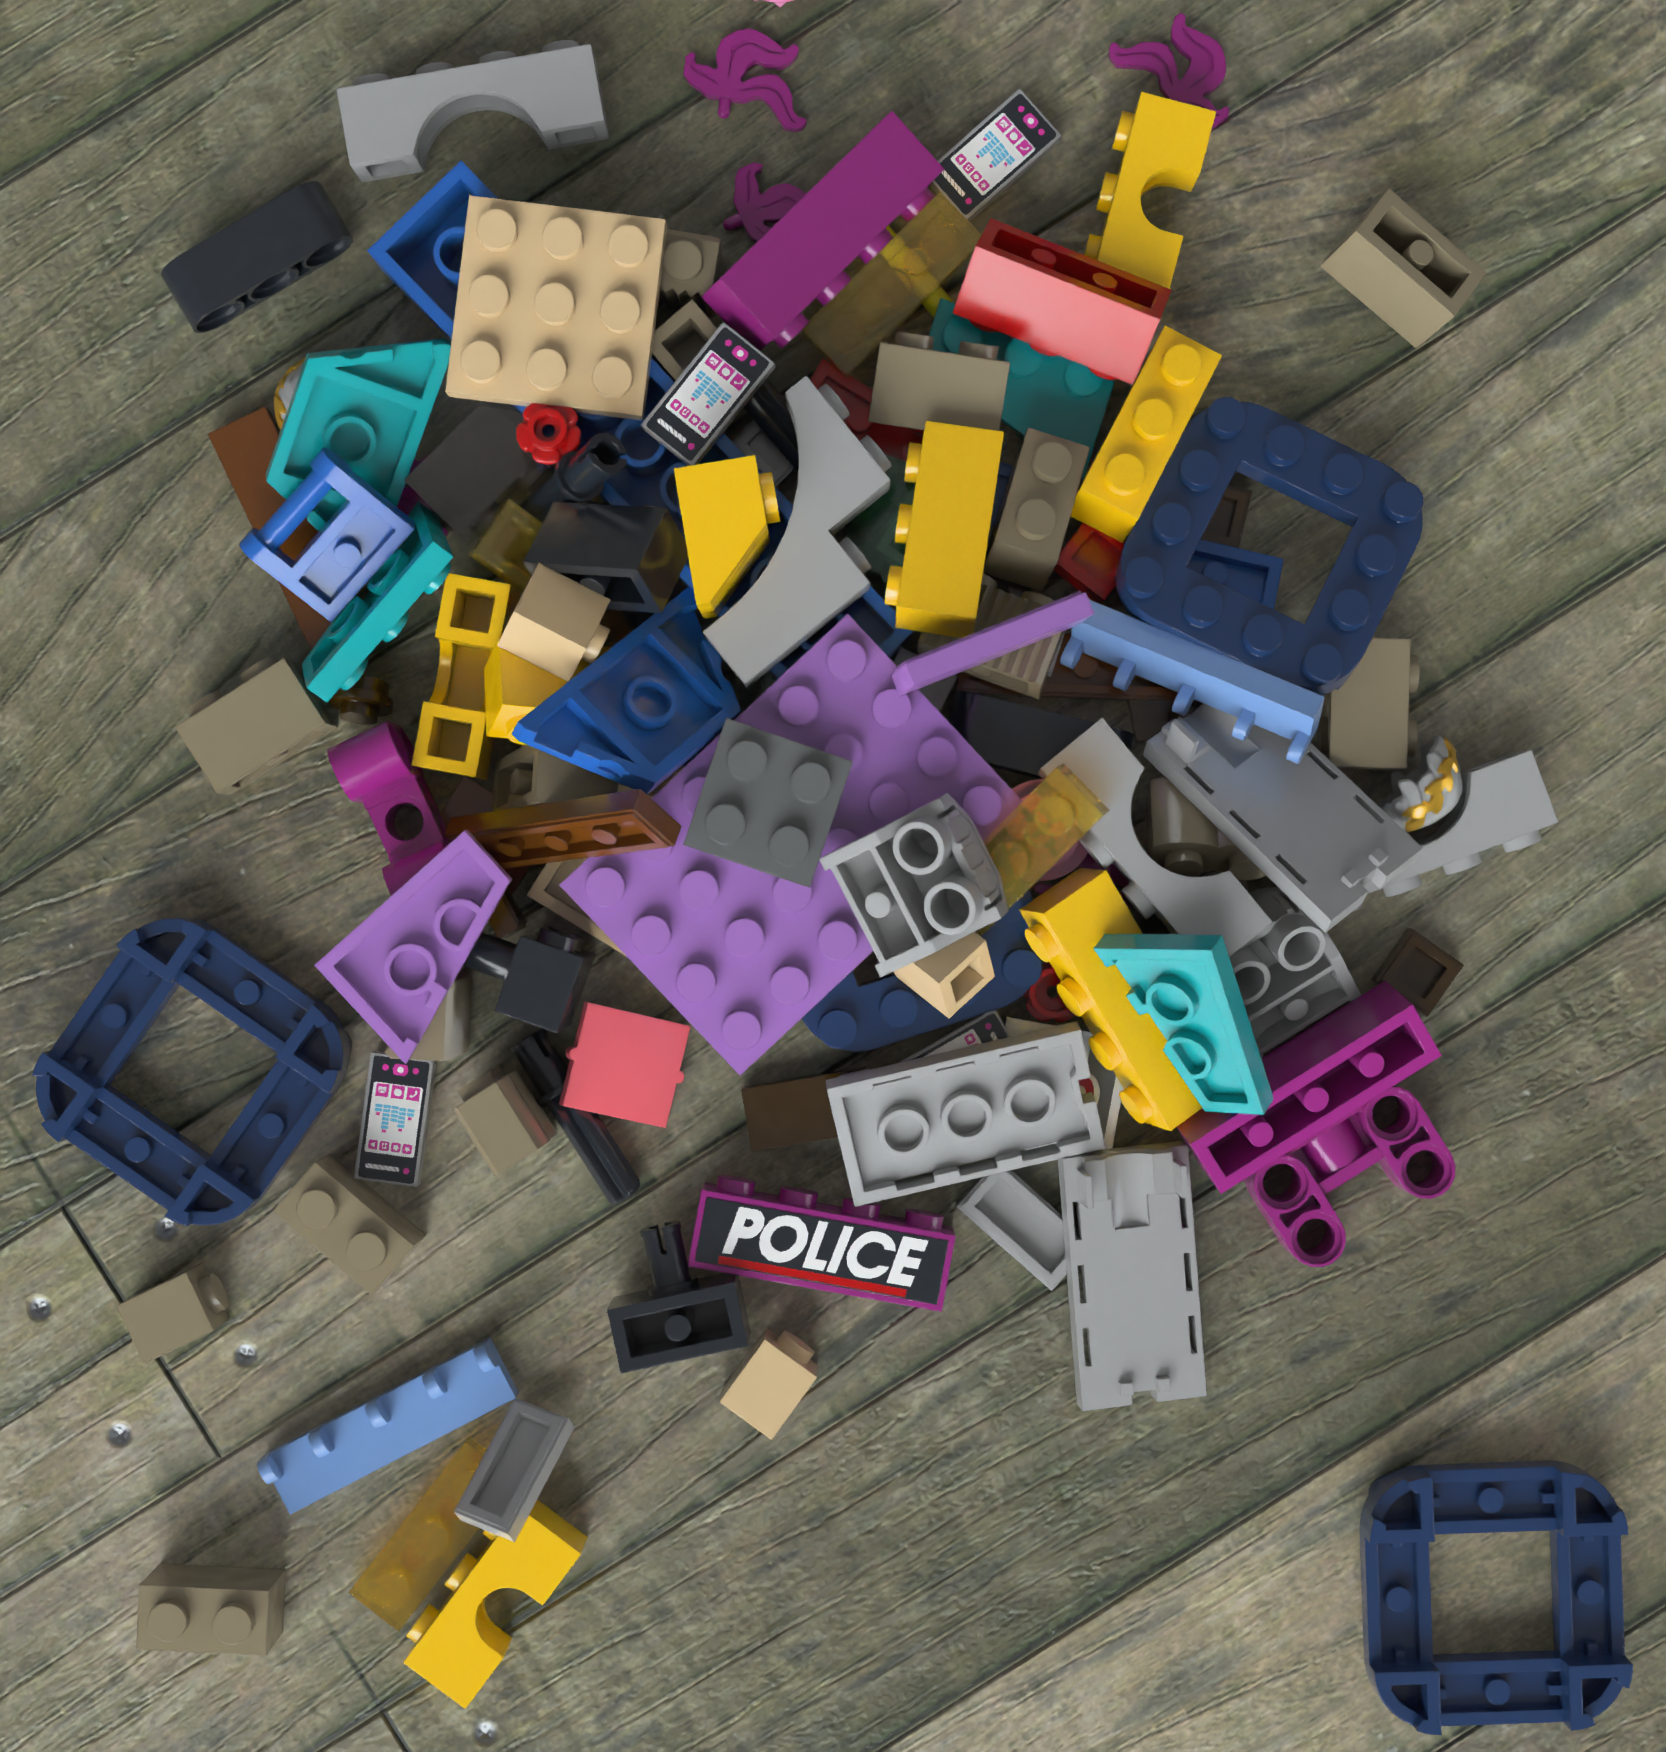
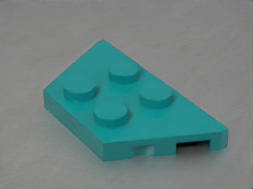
M442 338L307 353L265 474L266 481L281 496L287 499L313 470L310 462L325 447L339 455L353 472L397 507L449 364L451 341ZM332 487L309 513L307 521L319 531L347 499Z

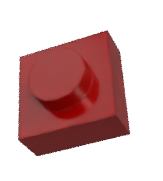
M1083 523L1061 550L1053 571L1082 593L1086 592L1087 597L1092 601L1102 604L1116 587L1114 573L1127 539L1125 538L1122 543Z

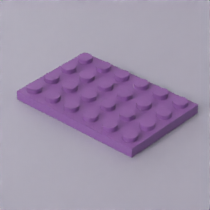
M849 614L841 619L734 721L853 761L821 857L926 805L946 793L971 817L986 846L1027 805L918 689L899 696L891 674L894 673L893 670L897 666ZM720 733L651 798L682 826L675 846L587 858L559 886L739 1075H742L870 955L873 949L832 870L828 869L825 871L820 860L811 886L808 888L683 845L721 735Z

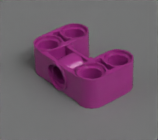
M386 721L328 748L327 754L332 769L345 794L351 801L364 804L389 856L388 859L391 864L384 866L382 873L388 891L392 896L446 848L450 842L444 837L447 828L425 781L423 769L412 766L414 747L400 725ZM413 804L422 813L424 820L423 828L415 838L405 840L399 836L395 829V816L402 807Z
M1394 1085L1244 1179V1183L1281 1245L1299 1262L1310 1267H1324L1336 1261L1341 1256L1346 1245L1344 1227L1325 1197L1327 1193L1378 1162L1395 1186L1418 1198L1433 1199L1443 1195L1451 1187L1455 1178L1456 1165L1450 1151L1418 1100L1409 1091ZM1393 1096L1399 1106V1114L1396 1121L1386 1128H1377L1372 1119V1110L1375 1103L1383 1097ZM1427 1150L1432 1158V1169L1425 1179L1411 1182L1406 1173L1409 1158L1416 1152ZM1287 1164L1292 1173L1289 1187L1281 1194L1267 1195L1263 1188V1178L1266 1171L1274 1165ZM1310 1219H1322L1325 1226L1323 1240L1311 1249L1299 1248L1297 1233L1300 1226Z

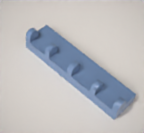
M1089 600L1095 614L1071 628V638L1061 656V665L1074 669L1082 653L1090 655L1119 668L1113 681L1114 687L1126 691L1134 676H1140L1178 692L1172 706L1173 712L1185 716L1193 700H1197L1237 717L1232 737L1239 740H1246L1253 725L1292 740L1286 759L1296 764L1301 762L1319 726L1324 696Z
M491 1337L266 1452L257 1462L258 1471L266 1484L274 1483L291 1515L515 1399L519 1392Z

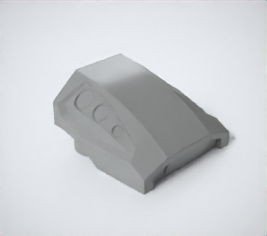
M948 793L837 848L819 859L825 871L828 869L832 870L876 954L878 963L875 965V968L880 977L941 950L970 933L1001 919L1009 912L1001 875L971 817Z
M1278 886L1256 889L1250 893L1252 898L1272 920V923L1229 957L1261 1058L1264 1057L1263 1053L1347 1001L1352 1002L1361 996L1340 952L1328 933H1325Z

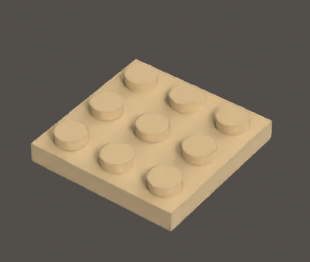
M469 195L445 390L447 395L454 398L528 406L531 403L573 408L577 413L644 421L667 234L666 219Z

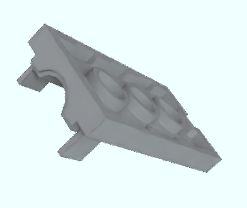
M1204 703L1187 717L1182 718L1180 716L1177 719L1174 718L1164 725L1158 734L1147 741L1143 756L1325 933L1363 903L1368 893L1364 886L1368 882L1372 881L1379 889H1382L1417 861L1423 848L1311 742L1301 762L1296 764L1286 759L1292 740L1256 725H1253L1245 741L1232 737V732L1238 718Z
M1078 1022L1062 1024L875 1069H864L825 1080L854 1206L857 1207L1106 1148L1096 1100L1092 1092L1081 1094L1078 1080L1090 1078L1091 1075L1082 1031Z
M1182 1141L1128 1146L1095 1150L1058 1159L1077 1405L1082 1411L1132 1405V1395H1134V1392L1151 1390V1396L1157 1402L1207 1396L1188 1145ZM1073 1202H1076L1079 1237L1075 1235ZM1078 1265H1081L1084 1299L1080 1297ZM1084 1328H1086L1089 1362L1085 1359L1084 1354Z

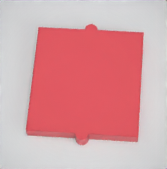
M584 1001L574 1045L568 1047L565 1052L570 1061L559 1105L666 1128L676 1085L684 1080V1074L680 1071L691 1026Z

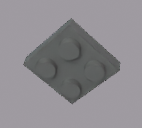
M726 718L683 845L810 888L853 761Z

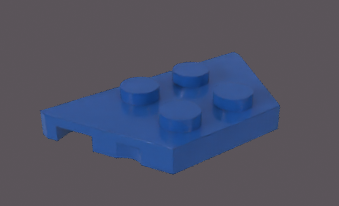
M687 587L666 604L662 613L653 614L518 721L512 735L524 744L634 790L641 789L648 795L722 732L726 718L735 720L741 712L732 685L722 674L720 654L705 639L695 614L697 605L694 591Z

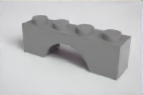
M573 40L555 41L543 46L541 53L517 57L515 53L509 51L492 52L480 57L478 64L454 68L450 63H430L417 68L416 75L391 79L387 74H367L354 79L353 86L336 88L350 166L362 183L424 172L430 148L440 132L457 118L484 110L500 111L521 119L538 134L548 150L610 139L598 67L591 44L580 46L578 42Z
M1101 718L1041 767L1038 774L1045 783L1037 789L1038 792L1061 819L1070 813L1087 832L1079 839L1083 847L1104 870L1113 863L1129 883L1121 890L1122 893L1145 920L1155 914L1171 934L1222 935L1228 955L1231 957L1271 924L1272 920L1231 871L1207 877L1182 876L1161 867L1146 854L1137 840L1131 820L1132 796L1145 768L1105 720Z
M1532 750L1512 752L1460 772L1462 792L1458 803L1432 833L1417 842L1423 848L1417 861L1383 887L1385 896H1395L1421 886L1422 881L1419 875L1441 866L1445 875L1474 867L1482 863L1479 852L1502 844L1505 852H1511L1541 841L1542 837L1539 830L1558 823ZM1372 881L1364 886L1368 890L1367 894L1380 890ZM1361 904L1358 908H1356L1354 911H1356V910L1362 908V907H1363L1362 904Z

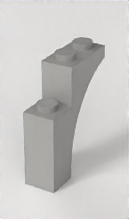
M807 376L785 392L786 404L794 425L798 444L799 469L794 505L784 536L773 558L754 585L732 608L703 631L707 640L747 689L869 591L870 582L864 574L872 568L848 537L838 543L833 535L884 495L890 487V479L885 472L892 465L886 455L868 435L859 441L843 422V420L850 416V413L841 399L827 384H824L817 390Z

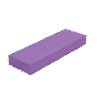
M1081 591L907 659L893 670L894 673L891 674L899 696H902L1075 627L1095 613L1086 592L1081 594Z

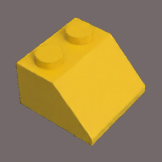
M755 455L674 468L695 600L703 618L716 617L769 544L770 537L767 524L780 522L772 472L759 474Z

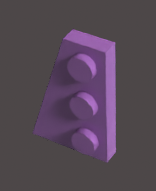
M465 830L314 966L406 1064L426 1032L512 878L468 830Z

